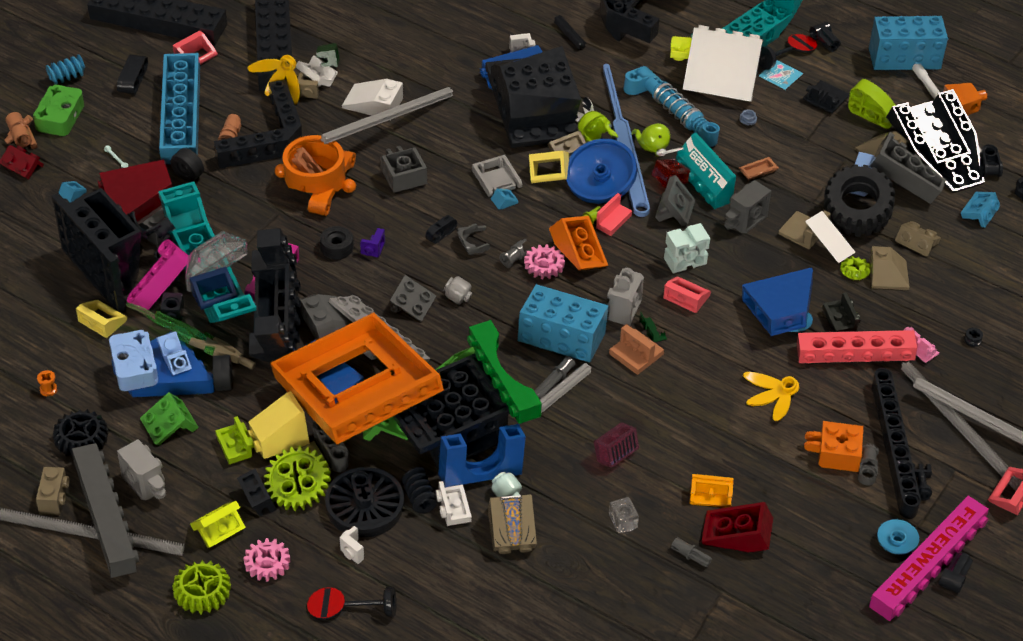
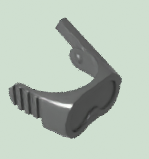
M472 224L469 227L457 229V235L469 255L482 253L490 249L491 246L488 243L476 247L474 244L466 241L471 233L485 231V225L478 226L477 224Z

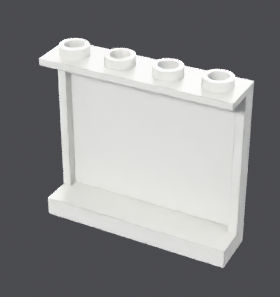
M703 25L694 28L683 89L752 102L763 39H760L759 35L754 34L746 37L743 36L742 32L737 31L729 34L726 33L725 29L720 28L711 31L708 26Z

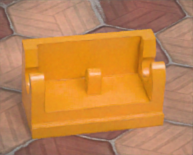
M692 474L690 504L722 508L731 507L733 478Z

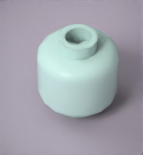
M501 472L492 480L491 489L497 497L520 495L522 485L512 473Z

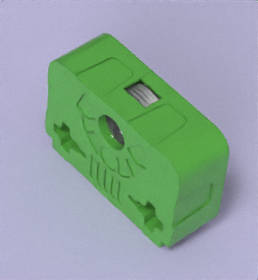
M62 85L49 86L33 114L36 130L59 136L68 135L84 107L82 90Z

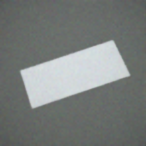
M823 211L805 221L838 263L855 253Z

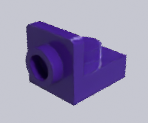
M377 228L375 235H372L370 240L361 239V254L379 258L385 244V229Z

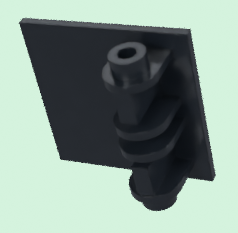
M820 80L815 86L809 85L806 91L808 93L803 97V100L833 113L850 94Z

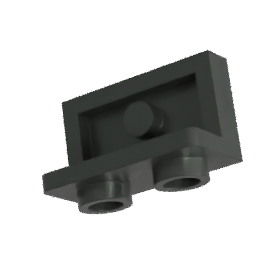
M842 293V298L839 301L823 303L822 309L833 332H857L858 324H860V315L855 311L853 301L849 299L847 293Z

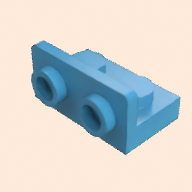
M975 192L961 211L962 218L979 219L981 227H986L1000 207L996 193Z

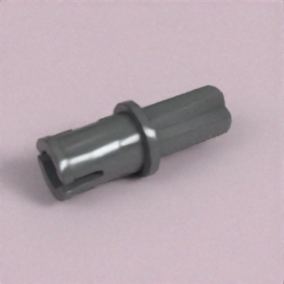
M679 537L673 541L671 549L685 556L687 560L692 559L704 567H708L711 563L712 558L697 550L696 545L688 544Z

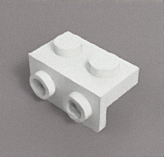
M313 56L309 64L297 62L296 68L301 71L300 73H303L304 77L310 78L312 81H318L319 87L321 85L330 87L338 73L331 66H320L321 63L325 62L317 56Z
M440 481L439 489L435 490L437 502L442 504L440 506L441 518H445L447 526L471 522L472 517L463 485L445 488L443 481Z

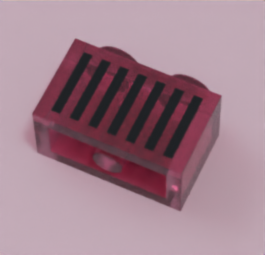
M621 422L595 440L594 446L597 462L612 468L639 449L636 428Z

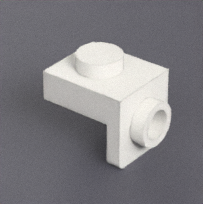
M530 33L510 35V52L535 46V41L531 39Z
M353 526L341 535L340 550L349 560L352 559L359 564L364 560V549L357 542L358 528Z

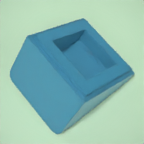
M76 181L63 182L59 190V194L69 202L76 200L87 192L86 188Z
M498 188L491 197V200L498 209H504L519 202L511 190Z

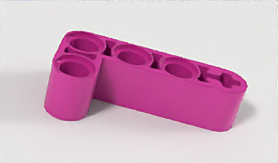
M169 239L163 241L158 248V253L162 256L127 297V302L140 313H145L151 308L190 260L189 255Z

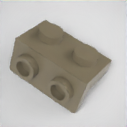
M579 130L549 142L548 147L551 152L566 151L569 153L570 158L573 152L585 144L586 141Z
M910 221L901 225L895 241L924 256H928L932 247L939 244L941 237L937 236L935 231L922 229L920 224Z

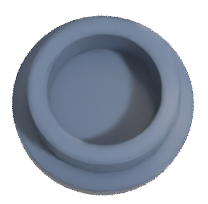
M744 110L740 114V122L745 125H753L757 122V116L753 110Z

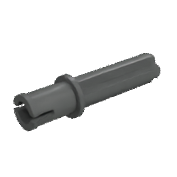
M566 356L535 389L539 399L545 396L561 379H565L569 370L575 366V361L571 357Z

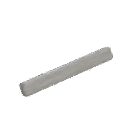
M587 363L582 364L540 399L542 403L541 413L591 373V366Z

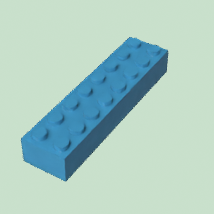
M199 53L164 54L159 150L161 160H164L165 164H171L172 156L182 148L190 149L198 155Z

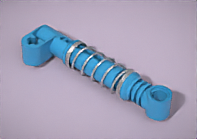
M646 66L631 70L625 74L623 88L625 93L637 95L649 91L658 104H663L664 109H669V114H674L675 119H680V123L686 129L697 133L709 147L717 144L720 127L716 123L707 121L703 113L695 108L693 104L689 103L688 99L683 98V95L678 93L675 88H672L671 84L662 81Z

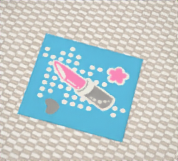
M776 60L775 66L769 70H764L759 77L786 90L803 73Z

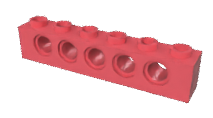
M914 330L798 333L797 352L799 363L911 361L916 358L917 343Z

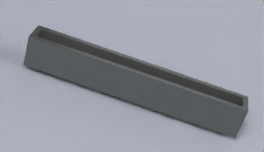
M96 443L72 448L74 465L111 578L137 572L138 553L137 550L132 549L134 548L132 535H127L129 533L127 521L122 520L124 513L122 506L118 507L117 505L119 504L118 494L112 491L114 490V483L112 478L108 479L110 473L108 465L103 464L105 462L103 451H99Z

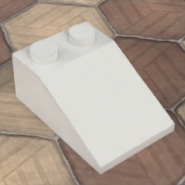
M381 79L354 84L342 104V108L372 116L400 105L403 99V83L390 79Z

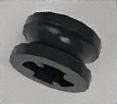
M969 328L966 331L964 341L970 346H979L982 342L983 332L978 328Z

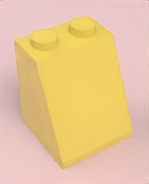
M291 391L284 394L248 422L250 430L247 431V435L252 438L256 452H260L263 459L283 453L282 450L290 451V447L297 449L299 446L303 447L310 444L304 411Z

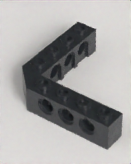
M286 79L269 82L270 101L275 107V115L278 116L279 127H282V129L214 141L215 157L219 169L283 157L285 148L294 140L302 137V125Z

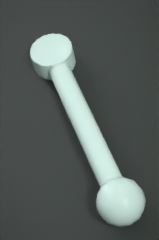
M110 146L104 147L105 152H109L121 165V168L128 167V163H124L111 150Z

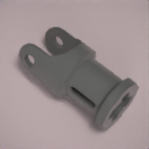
M521 239L512 245L506 253L500 254V261L505 267H512L515 261L523 259L527 251H531L523 250L522 244L527 239Z

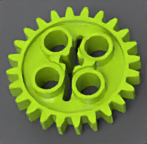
M301 446L298 447L297 451L290 447L289 453L282 450L283 456L276 454L277 461L270 460L272 467H266L269 474L264 475L267 481L264 485L269 496H271L270 498L273 502L277 501L279 507L284 504L286 510L290 506H292L294 511L297 510L298 506L305 510V504L313 507L312 501L320 502L318 496H325L323 489H328L329 486L326 482L331 481L330 476H328L331 471L327 468V461H324L322 454L318 456L316 450L311 452L309 447L305 451H303ZM295 462L297 471L299 473L298 480L301 486V494H299L298 485L296 483L297 477L293 466ZM310 464L307 469H302L304 465ZM290 469L288 473L282 474L284 470ZM308 483H313L311 487H305ZM293 487L290 492H285L287 488Z

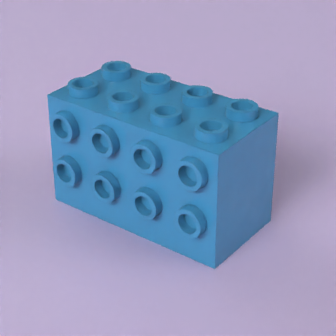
M942 16L874 17L869 44L874 70H912L914 64H922L924 69H941L948 40Z
M536 284L520 311L517 341L590 363L605 335L609 305Z

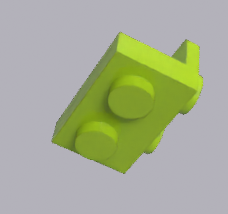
M238 416L234 417V425L215 430L216 437L229 464L252 457L253 440L251 437H247L245 423H241Z

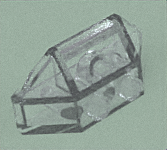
M222 231L195 248L187 259L185 276L187 291L191 292L190 277L219 268L229 267L248 254L246 240Z

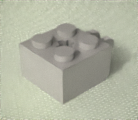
M625 268L622 269L620 275H616L614 287L609 289L607 299H610L607 304L609 305L608 320L623 325H631L642 301L644 277L641 273Z
M137 439L117 450L121 476L141 500H148L154 496L156 499L164 498L166 490L164 489L165 478L161 471L163 465L159 458L153 457L149 447L143 445Z

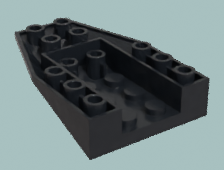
M953 89L938 93L934 101L910 107L908 102L892 106L886 118L896 131L908 140V146L921 158L924 164L932 167L946 180L945 186L952 193L984 183L977 134Z

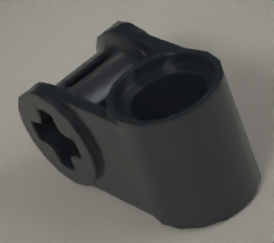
M991 144L984 145L980 154L983 176L997 175L1001 177L1003 174V164L997 147Z

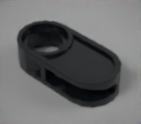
M446 215L428 228L425 234L426 239L433 244L438 243L456 229L457 220L450 215Z

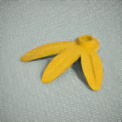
M284 55L280 60L264 59L247 67L250 72H267L277 69L269 82L284 80L286 77L294 105L298 104L300 88L296 73L294 72L296 61L292 56ZM269 82L265 89L266 96H269Z
M743 373V377L750 383L762 388L771 389L748 399L746 404L749 406H762L778 399L773 411V420H781L789 410L791 395L799 390L798 381L791 376L785 377L780 381L760 373Z

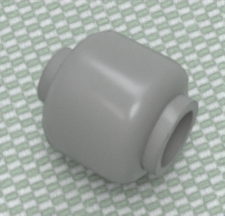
M459 276L451 277L443 289L445 290V296L458 305L463 303V301L468 302L473 294L471 292V284Z

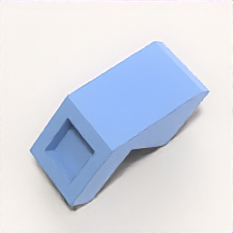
M176 331L156 337L161 354L172 375L192 369L186 350H182Z

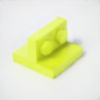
M237 501L226 503L190 523L194 531H199L207 548L246 528L237 512V509L240 508Z

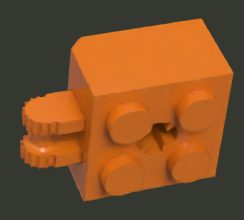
M823 421L821 432L807 431L805 434L807 442L804 443V449L809 452L819 453L818 464L821 467L853 472L859 471L862 458L863 426Z

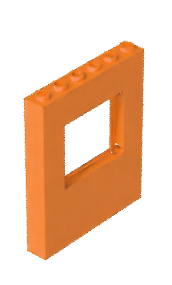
M374 312L270 363L275 379L287 392L291 391L300 406L336 445L444 391L440 374ZM368 350L388 368L336 395H333L316 377Z

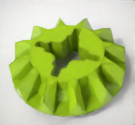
M853 256L849 259H844L841 262L840 268L844 276L853 280H862L868 277L871 270L870 264L866 262V259L861 260L860 257L854 258Z

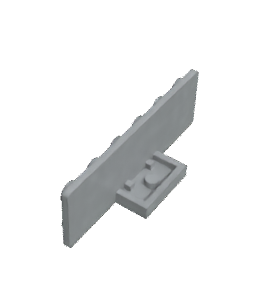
M354 295L330 298L328 301L352 322L374 311L371 307L363 304L359 297ZM378 316L426 362H429L430 358L425 354L424 350L417 348L409 338L401 335L397 328L390 326L383 317ZM370 350L364 352L371 360L377 358Z

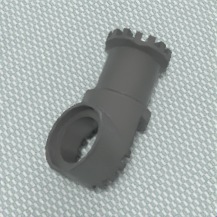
M874 444L862 446V459L858 480L866 486L873 485L878 474V460H876V457L879 454V448ZM863 473H869L873 477L866 478L865 476H863Z

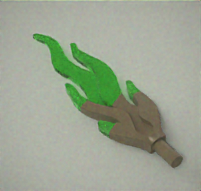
M131 303L126 304L127 307L143 313L154 323L168 328L172 332L176 331L181 341L203 349L207 354L212 356L230 355L231 362L240 363L250 369H253L256 365V362L243 357V354L233 346L207 332L202 334L194 327L157 310L153 314L141 306Z

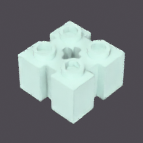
M701 223L688 226L685 231L677 229L667 232V248H665L664 259L673 273L687 270V266L692 265L695 268L707 264L708 253L706 249H709L710 237Z

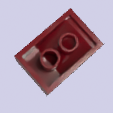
M765 502L708 510L704 524L702 544L745 552L769 550L773 516Z

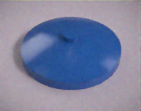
M597 139L589 141L577 148L569 158L566 179L568 186L576 197L585 202L595 204L607 203L617 193L621 194L622 197L633 186L637 177L636 159L633 152L625 144L617 140Z

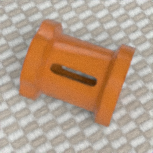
M49 370L40 372L37 375V381L41 385L40 394L46 397L53 396L57 392V385L54 383L55 374Z

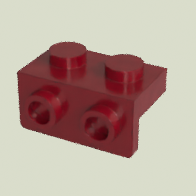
M9 145L0 159V165L28 180L37 165L40 167L44 166L39 161L40 157L33 153H30V155L26 154L27 150L18 145L16 148Z

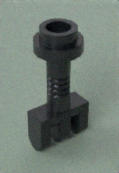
M913 463L915 476L918 477L920 498L923 501L928 500L932 495V488L927 485L926 478H931V464H926L925 469H923V464L918 463L917 469H915V464Z

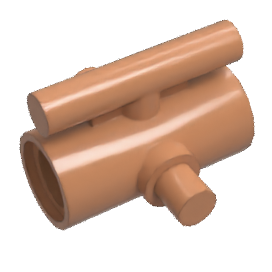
M18 112L8 114L5 121L10 131L4 141L7 144H11L14 140L15 144L20 147L30 145L32 149H36L38 145L29 127V123L33 118L27 115L23 119L22 115Z

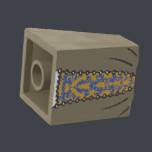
M532 495L490 498L488 514L493 551H499V554L511 553V550L518 549L520 552L532 551V548H535L537 544Z

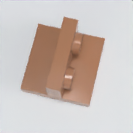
M626 324L621 328L620 341L610 348L609 354L638 375L663 356L664 349L638 330Z

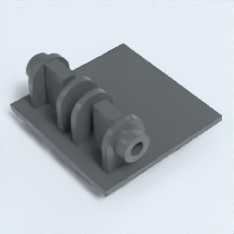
M405 275L390 299L391 311L397 313L402 309L422 322L436 295Z

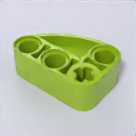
M866 79L860 80L850 91L849 110L883 128L889 129L892 127L886 116L892 106H895V103L874 83Z

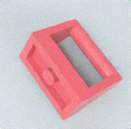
M201 31L173 45L174 54L195 53L202 48L208 53L199 57L200 65L218 55L213 45Z
M677 276L665 284L663 298L697 313L709 298L711 291Z
M1008 467L988 498V501L1018 515L1023 508V481L1011 500L1000 498V495L1012 476L1023 480V469Z

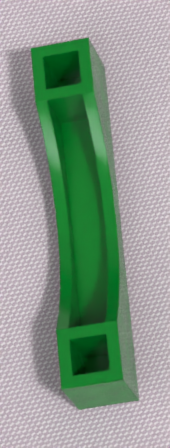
M489 320L470 326L469 336H467L468 344L474 348L478 361H482L484 371L492 378L494 388H498L503 403H507L510 415L515 417L519 424L541 417L542 403L535 391L514 380L501 366L497 358L499 332L492 321Z

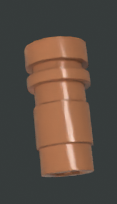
M228 115L218 140L238 137L237 133L241 128V119L238 115Z

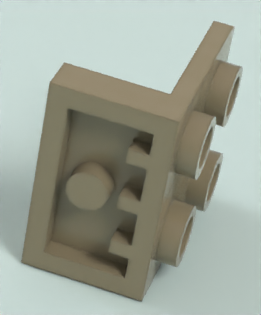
M824 210V214L830 220L831 213ZM796 211L778 232L779 235L807 249H810L819 239L805 222L811 217L799 211Z

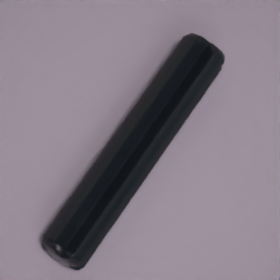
M561 15L554 18V23L579 50L586 47V42Z

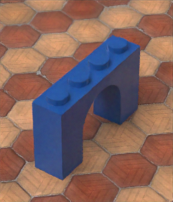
M520 425L499 427L498 446L495 452L480 462L466 461L467 445L461 433L442 436L438 475L441 481H443L444 487L493 480L501 472L512 473L514 476L521 475L526 436Z

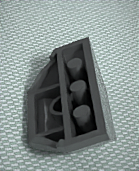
M313 294L300 298L301 307L298 310L315 340L352 323L351 320L328 302L330 298H336L337 296Z

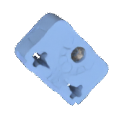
M137 330L110 337L111 355L119 389L130 391L156 385L158 383V374L149 333L144 332V330Z

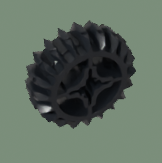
M79 409L76 413L71 411L70 415L64 414L63 419H58L57 424L54 425L53 439L60 453L64 452L66 457L71 455L73 458L72 448L96 443L98 449H103L104 444L107 443L109 433L107 423L101 415H97L95 411L90 413L88 409L85 412Z

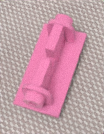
M906 327L904 330H914V328ZM914 331L917 343L916 356L927 363L939 355L934 344L929 343L924 338H920L921 335Z

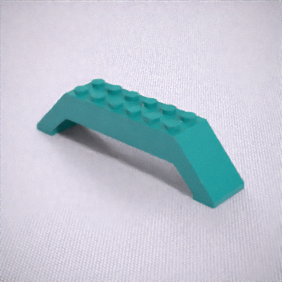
M195 182L158 191L165 217L176 228L170 233L172 242L190 257L188 264L184 267L189 280L190 277L227 267L238 297L204 309L209 322H219L256 311V305L251 295L243 294L208 223L200 192ZM227 286L203 293L201 297L203 301L230 292Z

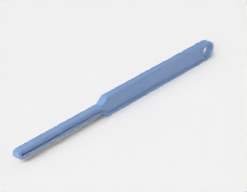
M604 64L603 73L615 117L612 127L618 135V138H615V140L625 144L633 152L637 163V177L633 186L628 191L633 213L636 216L645 217L649 214L650 206L629 123L622 117L610 65ZM638 207H644V208H646L647 210H646V211H638L636 208H638Z

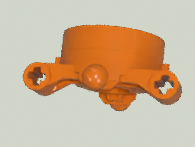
M320 135L304 136L294 140L285 148L283 164L277 165L274 172L277 177L285 178L289 188L313 193L308 203V212L327 216L335 192L343 189L347 193H352L356 189L354 180H345L346 171L353 168L355 164L356 153L343 150L336 141L324 144V142H321ZM303 147L323 172H301L292 162L297 149Z

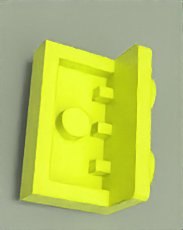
M672 36L670 58L676 61L688 59L692 38Z

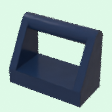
M227 267L190 277L191 292L201 310L238 297ZM227 286L230 292L203 301L201 297L203 293Z

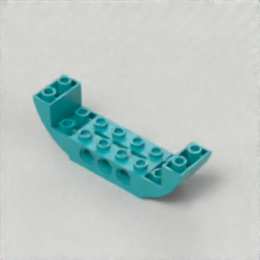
M764 0L722 29H725L726 33L732 34L733 31L742 32L743 36L749 37L750 34L759 35L760 39H763L762 46H767L777 39L796 14L802 0Z

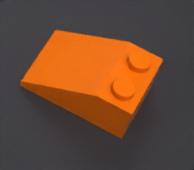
M589 216L561 218L549 228L556 247L578 270L608 266Z

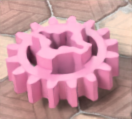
M548 244L545 247L538 245L537 249L531 247V251H527L524 257L525 269H528V274L534 273L535 278L538 275L541 276V279H544V276L551 279V275L557 277L558 272L562 273L565 266L564 255L561 254V251H555V246L548 248Z
M266 538L264 543L257 540L258 545L250 544V550L245 551L244 565L246 572L250 571L251 577L257 575V580L259 581L262 577H265L266 581H269V577H273L276 580L277 574L283 576L284 569H289V549L284 548L283 542L277 544V539L269 542V539Z

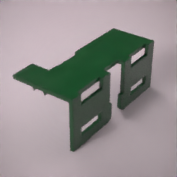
M640 312L639 321L644 326V330H647V335L654 343L667 340L665 331L664 333L661 332L660 335L651 317L644 318L642 312Z

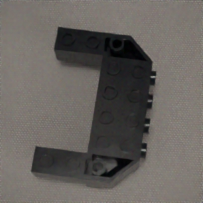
M600 0V15L605 28L617 41L620 42L628 34L651 43L658 35L659 18L635 9L642 0Z
M281 228L257 230L258 250L252 251L251 271L255 277L254 303L257 310L254 311V333H249V355L265 362L275 361L296 351L297 343H300V334L297 331V326L300 325L298 308L301 307L298 291H301V283L297 278L296 254L292 253V247L288 245L287 236L283 235Z

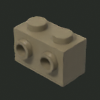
M43 468L36 497L39 515L60 516L62 505L65 504V492L69 487V476H66L65 468Z

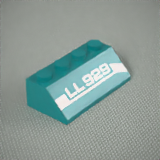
M693 133L682 146L683 150L677 152L675 166L677 170L682 172L686 180L691 182L696 191L705 198L706 202L714 209L730 203V198L734 194L736 175L697 133Z

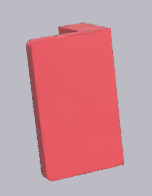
M617 193L597 212L596 229L610 236L632 216V210L620 204L621 194Z

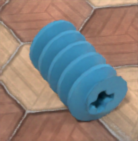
M79 54L76 58L74 56L70 57V61L66 58L63 62L58 61L57 65L51 63L50 67L48 65L45 66L49 79L55 85L58 84L57 79L64 83V77L70 81V75H73L76 79L78 72L81 76H84L85 66Z

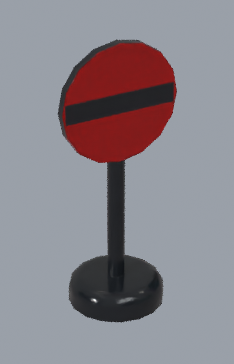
M791 35L787 40L790 47L774 52L771 47L762 46L758 64L762 69L769 70L775 66L776 56L793 49L800 52H813L817 48V43L807 35Z
M327 587L319 589L309 597L307 609L312 617L327 620L339 615L344 606L383 605L386 616L395 617L397 608L396 592L394 587H386L383 599L345 601L341 591L336 588Z

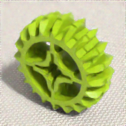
M203 560L201 564H196L193 561V566L185 565V570L179 569L172 585L175 600H177V604L183 606L185 611L190 609L192 614L199 611L202 615L203 611L206 610L211 613L212 608L218 610L219 604L225 605V599H229L231 583L225 568L221 569L219 563L213 566L212 561L208 564H205Z

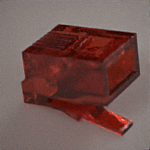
M674 158L656 160L651 175L660 182L661 186L666 188L669 178L674 175L678 177L682 184L687 183L690 169Z

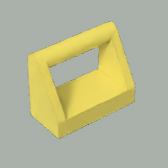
M554 151L529 154L531 183L567 179L568 152ZM561 161V173L537 176L538 163Z
M99 300L82 303L76 308L78 322L105 338H108L127 321L125 315ZM100 309L113 318L106 319L95 311Z

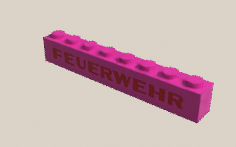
M967 496L872 594L869 607L888 621H891L895 616L899 617L904 611L905 605L907 603L911 604L917 597V593L920 590H925L929 580L939 575L941 567L944 564L947 566L953 559V555L956 552H961L967 540L971 541L974 538L979 527L982 529L986 525L989 508Z

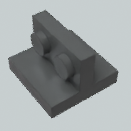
M676 175L669 178L655 217L659 222L675 217L681 226H685L689 223L695 199Z

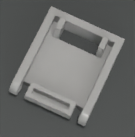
M505 155L472 164V172L488 197L492 196L493 192L498 188L514 190L516 186L518 188L522 187L520 177ZM496 166L499 167L498 169L485 172V169H489Z

